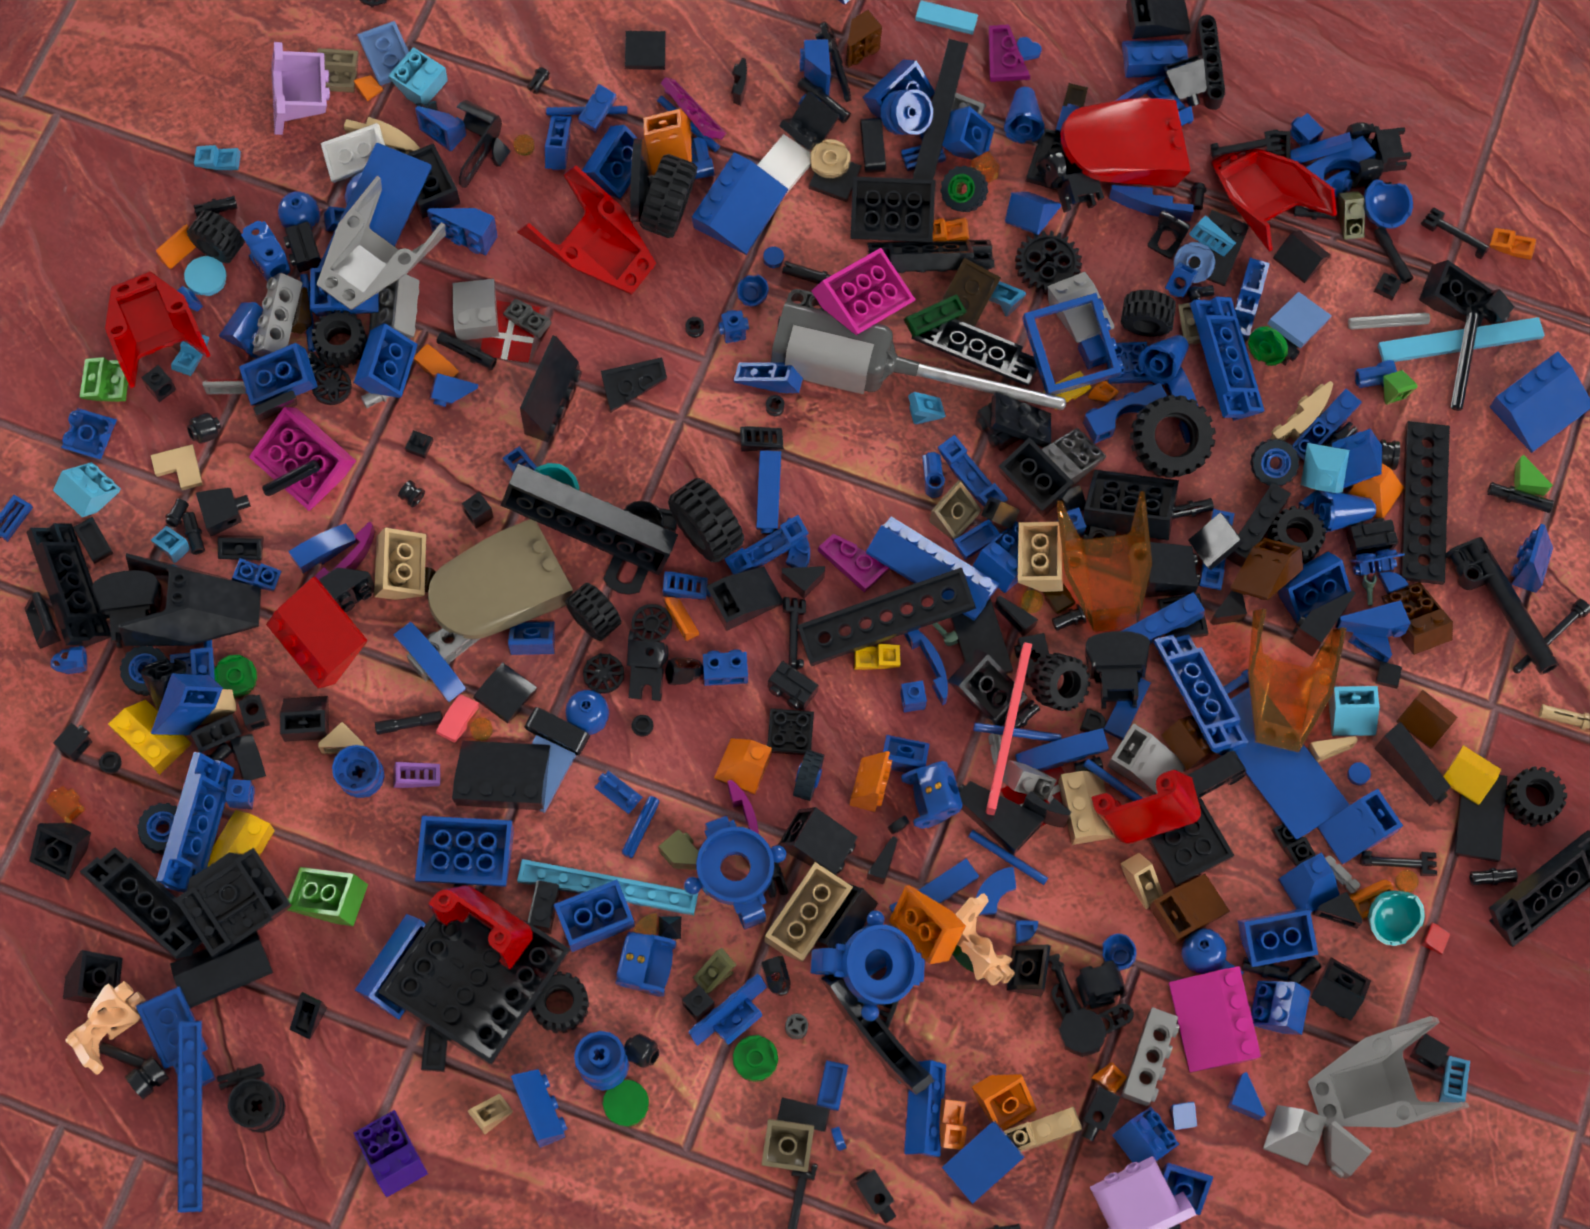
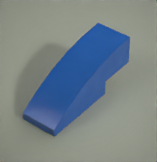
M345 523L306 540L288 552L304 574L320 562L322 565L356 543L355 535Z

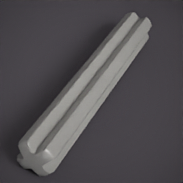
M1412 313L1349 318L1348 328L1353 330L1424 325L1430 323V314Z

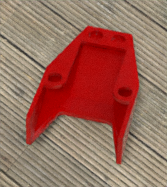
M575 165L566 171L563 176L584 209V216L564 241L559 245L550 242L530 223L521 227L517 233L572 269L632 295L657 263L623 207Z
M151 271L111 287L105 330L130 388L135 387L139 359L165 347L173 346L175 343L184 341L205 357L211 356L185 296Z

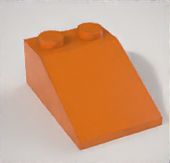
M910 885L905 886L889 919V922L895 928L902 931L911 940L915 950L921 953V956L928 964L949 961L966 927L951 910Z

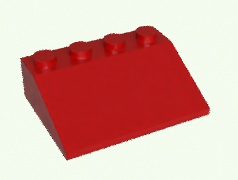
M316 576L312 577L284 602L266 623L267 627L317 689L336 684L368 641Z

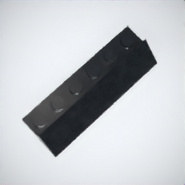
M990 239L867 243L868 255L882 248L898 273L958 271L964 258L986 270L994 268V257L992 255Z
M957 319L911 338L1026 386L1031 385L1038 369L1034 356L1022 352L1023 346Z
M53 523L49 528H30L26 533L66 646L79 645L85 648L109 639L111 632L107 620L99 611L92 587L93 581L73 525Z
M1587 830L1489 907L1492 916L1489 920L1490 923L1510 946L1514 947L1590 887V831Z
M116 847L101 859L95 858L80 871L82 876L174 959L193 955V950L203 943L176 902V897L156 881L131 857L127 858Z

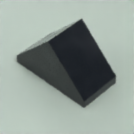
M825 566L782 568L781 572L782 581L804 599L825 578Z
M1231 591L1213 615L1210 623L1217 625L1244 621L1247 611L1243 594Z
M1347 892L1320 905L1314 911V916L1356 929L1363 922L1361 915Z
M301 992L290 1030L311 1039L327 1010L325 1004Z

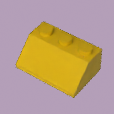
M147 700L124 708L108 725L160 775L192 743L184 735L152 734L151 731L158 711Z
M235 810L212 848L208 866L229 852L243 855L254 848L260 856L275 830L270 823L250 813Z

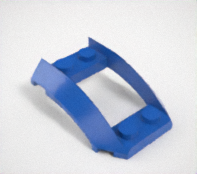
M1167 76L1155 77L1115 100L1135 99L1145 94L1150 98L1176 100L1181 127L1193 122L1192 105L1186 108L1165 84L1164 80Z

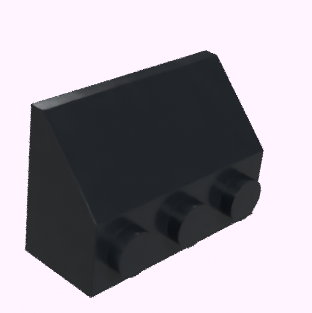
M1030 437L998 466L999 472L1043 517L1061 501L1074 484Z
M850 884L853 886L852 890L815 943V946L818 948L836 949V944L846 945L849 938L863 928L867 922L868 914L874 911L879 903L863 888Z

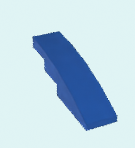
M1112 185L1109 199L1130 209L1157 217L1164 210L1175 216L1176 219L1191 221L1194 204L1173 203V196L1153 195L1152 187Z
M1249 258L1235 306L1243 339L1247 341L1270 264L1254 258Z
M1101 728L1015 754V757L1019 763L1026 764L1039 771L1062 767L1065 763L1086 759L1090 755L1107 752L1109 747L1104 730Z

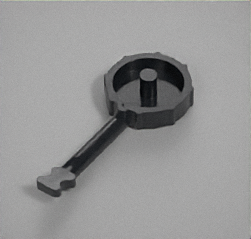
M1060 955L1049 956L1048 963L1052 964L1051 970L1056 974L1070 1013L1066 1014L1059 1028L1061 1042L1065 1050L1080 1057L1099 1052L1104 1044L1105 1037H1107V1031L1101 1015L1085 1008H1078L1063 970L1064 963L1059 961Z

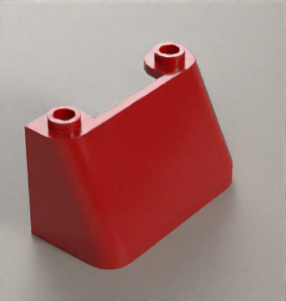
M1176 770L1159 775L1156 780L1158 794L1121 805V801L1115 800L1112 795L1107 793L1091 797L1097 814L1116 838L1126 844L1138 842L1193 824L1198 821L1201 815L1192 777Z
M460 886L438 891L428 903L436 919L445 926L453 920L463 923L470 914L492 929L488 936L489 944L494 950L499 952L501 956L500 963L508 969L512 968L533 938L532 930L527 923L471 886Z

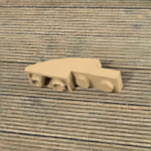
M368 117L366 124L348 119L345 121L344 129L346 134L377 123L380 126L385 146L404 154L420 149L405 133L380 120Z
M1330 381L1326 385L1320 384L1315 388L1311 396L1305 395L1297 403L1298 407L1295 413L1289 417L1285 425L1282 426L1280 424L1272 430L1270 439L1284 441L1291 437L1296 441L1316 418L1320 417L1330 397L1333 383Z
M1071 1107L1036 1121L1027 1122L1008 1129L1004 1133L1021 1152L1080 1131L1082 1127L1075 1107Z

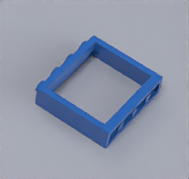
M1097 293L1024 313L1022 317L1023 324L1046 394L1057 395L1116 378L1121 374L1123 363L1120 357L1117 358L1115 352L1117 349L1114 337H1110V323L1108 318H1104L1102 312L1104 304L1101 298L1098 299ZM1091 303L1112 368L1055 384L1035 319Z

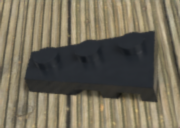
M662 357L601 371L610 413L667 380Z

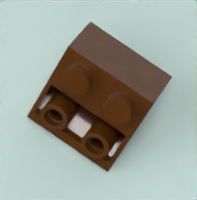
M869 10L864 11L851 20L846 53L847 68L852 65H858L865 57L874 55L880 49L882 26Z
M1193 715L1179 719L1161 734L1187 770L1199 766L1217 754L1211 750Z

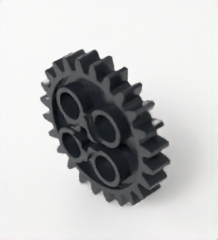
M1042 231L1041 236L1034 234L1033 239L1028 236L1026 242H1021V248L1017 249L1015 262H1017L1015 269L1019 270L1017 276H1024L1022 283L1029 282V289L1036 286V292L1043 289L1044 294H1046L1048 286L1080 274L1082 267V255H1078L1080 249L1074 248V241L1068 243V236L1062 239L1060 232L1057 236H1054L1053 231L1049 235H1046L1045 231ZM1046 248H1052L1054 251H1048ZM1030 259H1035L1038 262H1032ZM1060 262H1063V263H1065V264H1067V265H1066V266H1062V265H1060L1059 263H1060ZM1043 274H1049L1051 277H1045Z

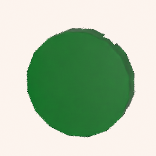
M1263 326L1255 329L1250 334L1248 347L1256 360L1259 362L1262 360L1268 366H1276L1286 358L1288 345L1285 338L1277 330Z
M229 655L221 659L216 668H214L215 681L223 689L232 690L234 698H241L249 694L258 680L257 670L253 662L241 655Z
M759 1035L748 1036L742 1039L735 1047L733 1053V1066L736 1072L743 1079L751 1082H759L769 1078L776 1070L778 1064L776 1047L770 1040Z
M623 1080L615 1088L606 1091L603 1099V1108L606 1116L612 1123L623 1127H631L637 1125L645 1118L649 1109V1098L641 1084L633 1080Z

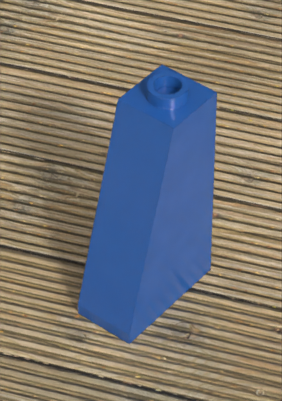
M760 450L756 529L761 530L763 534H772L774 530H778L781 451Z

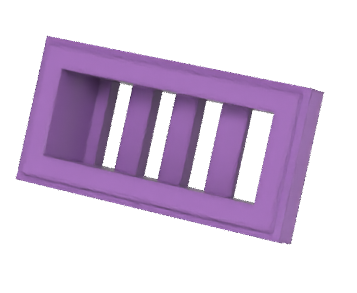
M396 762L394 765L393 788L440 786V764ZM429 770H433V780H429ZM401 771H405V779H401ZM410 771H414V779H410ZM420 771H423V780L420 779Z

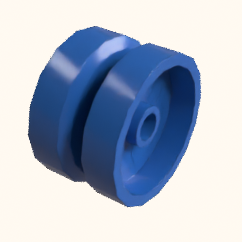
M895 90L886 96L881 106L883 125L894 135H918L925 132L933 118L931 100L926 93L920 90Z
M597 1031L582 1038L576 1046L574 1054L575 1065L580 1076L588 1086L604 1091L613 1089L623 1082L628 1074L629 1061L625 1048L618 1037L610 1032Z

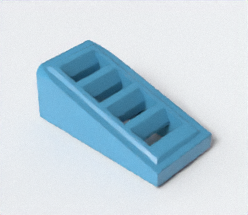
M1206 215L1189 233L1195 240L1208 246L1223 257L1236 244Z
M1449 1056L1444 1068L1439 1102H1465L1470 1061ZM1451 1066L1461 1068L1463 1072L1451 1069ZM1450 1075L1459 1077L1461 1080L1451 1078ZM1449 1085L1460 1087V1089L1449 1087Z

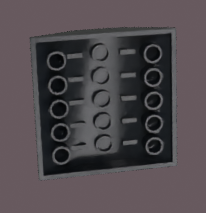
M455 884V885L453 886V888H454V887H460V886H468V885H465V884ZM433 914L378 993L450 1043L492 1065L570 952V948L524 921L530 926L533 938L512 968L508 969L500 963L501 956L499 952L494 950L489 944L488 936L492 929L470 914L463 923L453 920L447 926L439 922Z

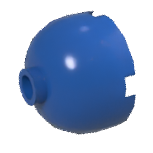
M295 191L282 198L278 206V216L281 225L285 228L309 222L312 230L313 226L320 221V210L317 202L311 195Z
M582 690L572 695L567 702L565 711L567 722L584 730L589 735L598 733L606 726L610 713L607 701L601 694L593 690Z
M1201 928L1186 937L1182 944L1181 955L1184 964L1190 971L1205 974L1220 970L1223 967L1227 956L1225 941L1219 933L1211 929Z

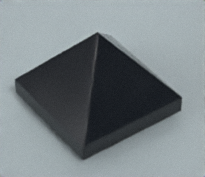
M659 916V936L681 939L682 916Z

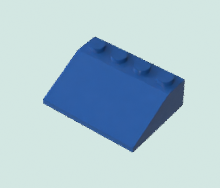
M734 152L693 214V226L696 230L747 255L788 192V188L754 162Z
M1557 351L1496 396L1490 408L1525 447L1533 453L1589 411L1590 397L1573 367Z
M422 816L415 882L506 887L513 846L514 827L512 821Z

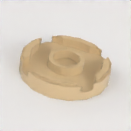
M831 139L823 140L822 143H817L810 153L811 167L813 171L824 178L840 177L850 166V152L842 142Z

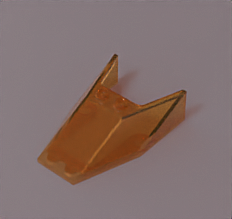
M1144 491L1139 493L1131 530L1128 534L1093 539H1082L1079 536L1063 502L1057 501L1065 575L1093 631L1126 629L1139 622L1152 567Z
M1267 609L1254 610L1248 678L1255 742L1299 752L1334 692L1347 628L1332 629L1309 667H1303L1273 660L1268 655L1263 654L1261 635Z

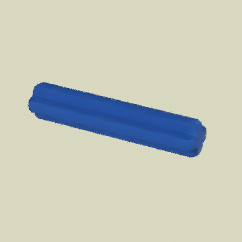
M648 797L622 850L624 856L633 858L659 805V799L656 797Z

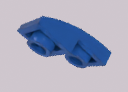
M1350 170L1337 173L1325 181L1335 189V197H1338V193L1350 191L1352 186Z
M240 558L232 580L254 585L264 590L274 591L281 570L262 563L257 565Z

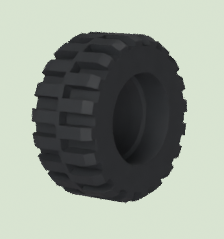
M670 154L663 156L644 204L640 220L642 229L666 238L674 237L684 214L698 168L695 163Z
M1182 395L1161 397L1147 404L1136 415L1137 419L1133 421L1131 426L1134 428L1133 432L1130 433V440H1133L1134 444L1131 445L1132 452L1136 451L1138 455L1135 457L1138 463L1142 462L1144 469L1147 471L1151 470L1154 475L1165 476V478L1184 476L1202 467L1205 464V460L1210 458L1212 451H1210L1211 447L1215 446V440L1212 439V435L1216 434L1215 427L1211 428L1210 422H1213L1211 416H1206L1205 412L1207 410L1203 406L1199 407L1196 400H1188L1186 396ZM1176 417L1189 430V447L1180 456L1172 457L1166 455L1159 449L1156 443L1155 429L1157 424L1164 418Z
M694 478L670 495L668 505L673 518L692 546L705 559L710 562H719L743 544L744 534L737 518L725 500L705 480Z

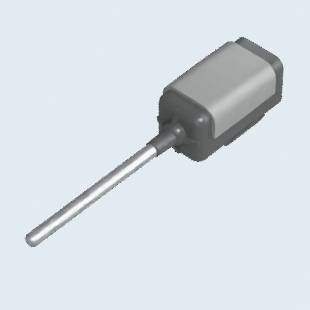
M792 290L788 295L787 302L784 304L782 314L779 316L778 328L772 348L771 363L785 362V365H792L804 381L864 394L865 391H878L883 381L894 372L915 377L920 376L991 394L998 392L1016 400L1063 410L1066 406V400L1062 397L928 366L917 361L899 357L895 352L893 333L888 326L877 323L860 334L855 335L823 308H814L813 306L821 307V305L810 291ZM793 301H800L801 303L796 304Z

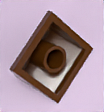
M1422 690L1396 722H1401L1410 734L1429 749H1432L1458 717Z

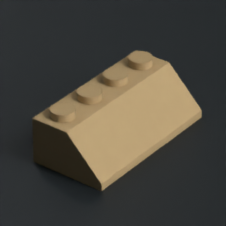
M815 862L766 933L765 943L783 955L803 962L853 886Z

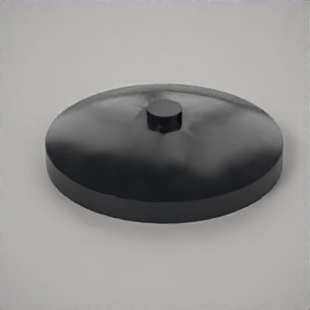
M634 138L630 189L631 222H640L644 204L654 179V175H650L648 152L642 138Z

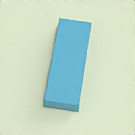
M921 0L915 21L973 35L978 14Z

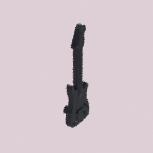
M824 21L820 23L822 31L816 33L815 36L817 40L828 39L829 53H831L846 102L852 100L851 92L848 87L836 37L831 26Z

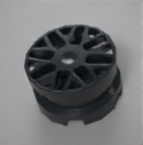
M1381 439L1382 463L1392 470H1396L1400 458V442L1393 440L1386 444V440Z

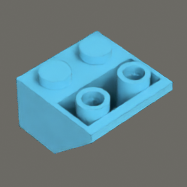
M414 47L389 74V79L408 100L415 104H428L448 81L446 68Z
M92 462L63 470L53 489L81 517L97 513L121 490L112 479L108 478Z
M1378 686L1333 687L1328 693L1332 736H1375L1380 708Z

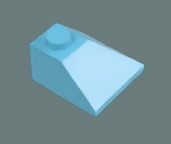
M1307 443L1301 485L1326 492H1343L1350 450Z

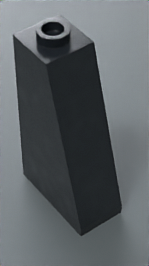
M1399 722L1384 735L1374 749L1429 806L1435 802L1440 804L1449 796L1446 792L1451 786L1404 725Z
M971 781L966 786L962 784L958 788L963 804L961 810L1012 855H1015L1044 823L1045 818L1000 795L995 814H986L990 790Z

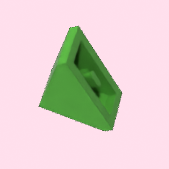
M1403 370L1383 376L1384 401L1386 405L1406 399L1418 388L1417 384Z
M1522 455L1515 464V489L1533 495L1545 496L1553 485Z

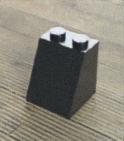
M1144 542L1138 557L1144 598L1187 595L1196 592L1201 579L1200 574H1196L1195 566L1198 564L1197 554H1193L1192 546Z
M814 807L797 811L778 845L784 847L786 853L812 867L816 862L836 875L843 869L845 865L844 860L854 850L856 846L855 841L858 837Z

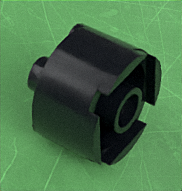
M1107 961L1096 968L1092 966L1084 967L1080 970L1081 975L1075 979L1084 1008H1087L1088 1005H1090L1091 1009L1105 1007L1115 1003L1114 998L1119 995L1121 999L1127 995L1119 967L1115 965L1114 961Z

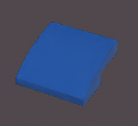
M213 647L190 649V653L170 655V663H174V659H179L186 663L187 674L209 675L215 680Z

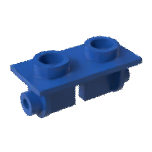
M610 771L606 774L602 773L598 778L599 782L594 787L627 814H630L643 798Z

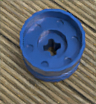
M361 745L348 746L341 750L334 758L332 765L333 777L343 791L351 797H370L377 793L383 785L385 778L384 767L375 753L369 748ZM359 770H362V771H363V773H362V776H363V777H361V778H359V777L357 776V775H359V773H358Z

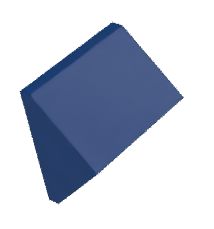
M1011 192L1005 222L1039 235L1060 209L1061 203L1031 192Z
M242 302L219 334V337L244 350L241 340L255 338L259 329L258 320L262 315L263 308L256 302Z
M555 621L524 622L511 627L508 639L511 655L555 654Z
M886 735L883 752H890L889 759L893 760L891 770L907 773L926 766L930 743Z
M1167 1163L1162 1168V1174L1173 1196L1184 1192L1195 1213L1200 1215L1213 1181V1176Z

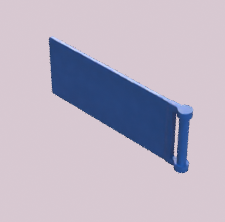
M376 143L340 221L376 176L381 178L382 192L370 223V229L395 247L432 168L431 164ZM334 234L330 240V243L323 255V258L318 268H323Z
M1246 669L1241 672V676L1223 686L1227 694L1244 683H1248L1250 686L1230 699L1241 718L1238 725L1248 741L1246 747L1233 751L1236 752L1245 766L1246 775L1285 827H1287L1294 839L1299 840L1347 808L1349 803L1261 689L1252 673Z

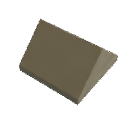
M958 480L932 509L929 522L949 538L955 540L982 510L963 483Z
M768 1119L762 1166L808 1172L814 1125Z

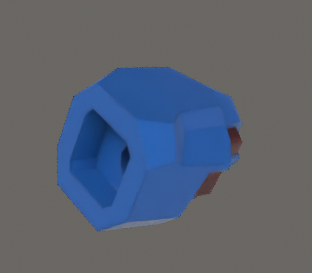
M84 646L62 649L51 659V668L57 672L74 674L87 671V652Z

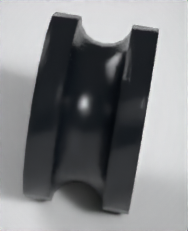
M691 317L686 321L685 330L688 336L697 338L703 334L704 323L701 318ZM698 324V329L694 328L691 330V325L695 326Z
M773 395L766 400V412L770 416L777 417L784 412L785 403L782 397ZM776 402V405L779 403V409L771 408L772 403Z

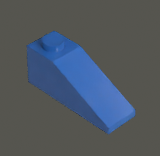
M551 115L545 144V168L566 170L572 116Z
M739 362L734 377L735 383L778 393H799L803 380L792 365H785V362Z
M1400 600L1341 616L1336 624V629L1384 638L1391 636L1396 638L1406 633L1410 620Z

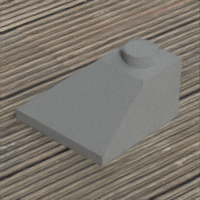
M1277 1105L1263 1149L1307 1166L1320 1140L1326 1118L1304 1109Z
M1335 1120L1322 1131L1326 1163L1331 1167L1330 1171L1339 1178L1347 1179L1372 1152V1150Z

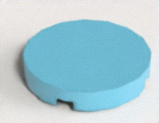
M210 256L194 259L187 265L184 272V280L188 288L196 295H214L226 283L227 272L223 264Z

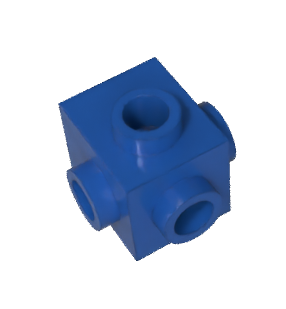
M730 310L721 314V322H718L720 335L724 334L725 343L746 340V330H749V323L747 317L743 318L742 310Z

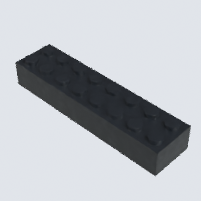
M520 464L517 465L500 505L659 576L678 537V534L668 528L658 526L650 520L633 515L630 511L622 510L609 502L597 499L589 493L581 492L569 484H563L548 475H543L528 466Z

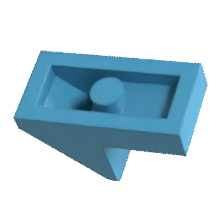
M999 281L989 301L999 304L1004 315L1007 317L1021 305L1026 293L1023 290Z
M917 392L908 395L910 401L909 409L914 424L946 417L940 398Z
M165 526L151 539L152 543L165 552L173 563L180 560L190 550L187 540L168 526Z

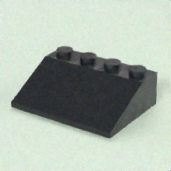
M853 176L850 239L933 242L936 180Z
M552 335L520 406L524 434L545 442H549L550 437L555 436L558 428V419L563 418L566 410V401L571 400L574 392V383L579 382L582 374L579 361L554 335Z
M1094 470L1084 508L1086 530H1090L1092 526L1116 531V534L1169 540L1179 480Z
M463 740L454 777L452 800L456 806L544 810L551 745Z

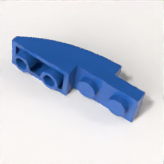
M1345 389L1294 442L1292 447L1297 451V455L1305 461L1307 443L1324 445L1346 423L1347 419L1361 405L1362 401Z

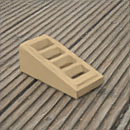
M1356 736L1315 741L1311 742L1307 749L1319 763L1353 748L1358 739Z

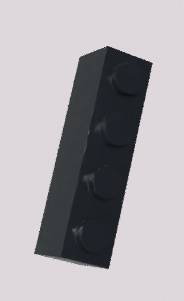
M1274 483L1271 484L1238 534L1244 543L1226 559L1239 567L1243 566L1250 551L1264 538L1276 516L1285 506L1291 493Z

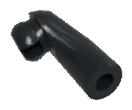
M1213 285L1191 287L1187 294L1191 301L1199 300L1201 297L1214 296Z

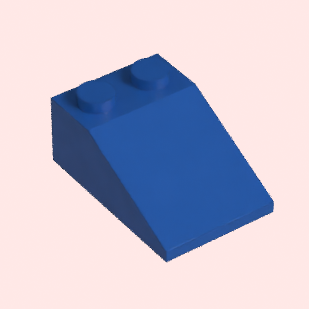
M297 343L239 366L252 406L267 402L291 390L294 391L295 395H300L318 387L307 351Z

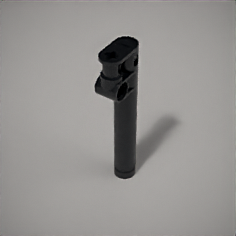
M1483 537L1475 538L1449 550L1445 556L1447 559H1451L1456 567L1455 571L1459 576V585L1465 590H1473L1483 585L1487 586L1532 663L1536 665L1535 668L1539 674H1546L1558 667L1559 662L1553 656V652Z

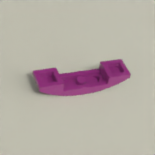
M368 522L354 536L357 546L334 569L338 567L355 570L360 565L374 539L375 530L371 522ZM323 567L315 576L319 580L330 572Z
M729 780L728 790L733 808L742 806L748 829L759 834L756 816L750 801L742 789L733 780Z

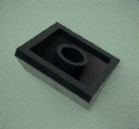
M1297 230L1290 233L1273 259L1303 283H1306L1330 258L1331 254L1302 231Z
M1051 945L1013 946L1010 968L1015 974L1007 983L1008 991L1042 996L1045 990Z

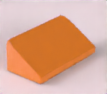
M187 224L156 249L159 260L169 269H172L196 248L187 235V230L189 229Z
M672 597L665 598V608L671 615L684 640L688 641L698 636L699 631L681 600Z
M1383 879L1350 894L1349 897L1362 919L1368 917L1370 906L1379 894L1395 890L1392 882Z

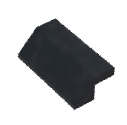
M258 931L216 957H212L206 948L191 956L170 963L177 987H181L190 1008L273 973L270 960L264 950Z

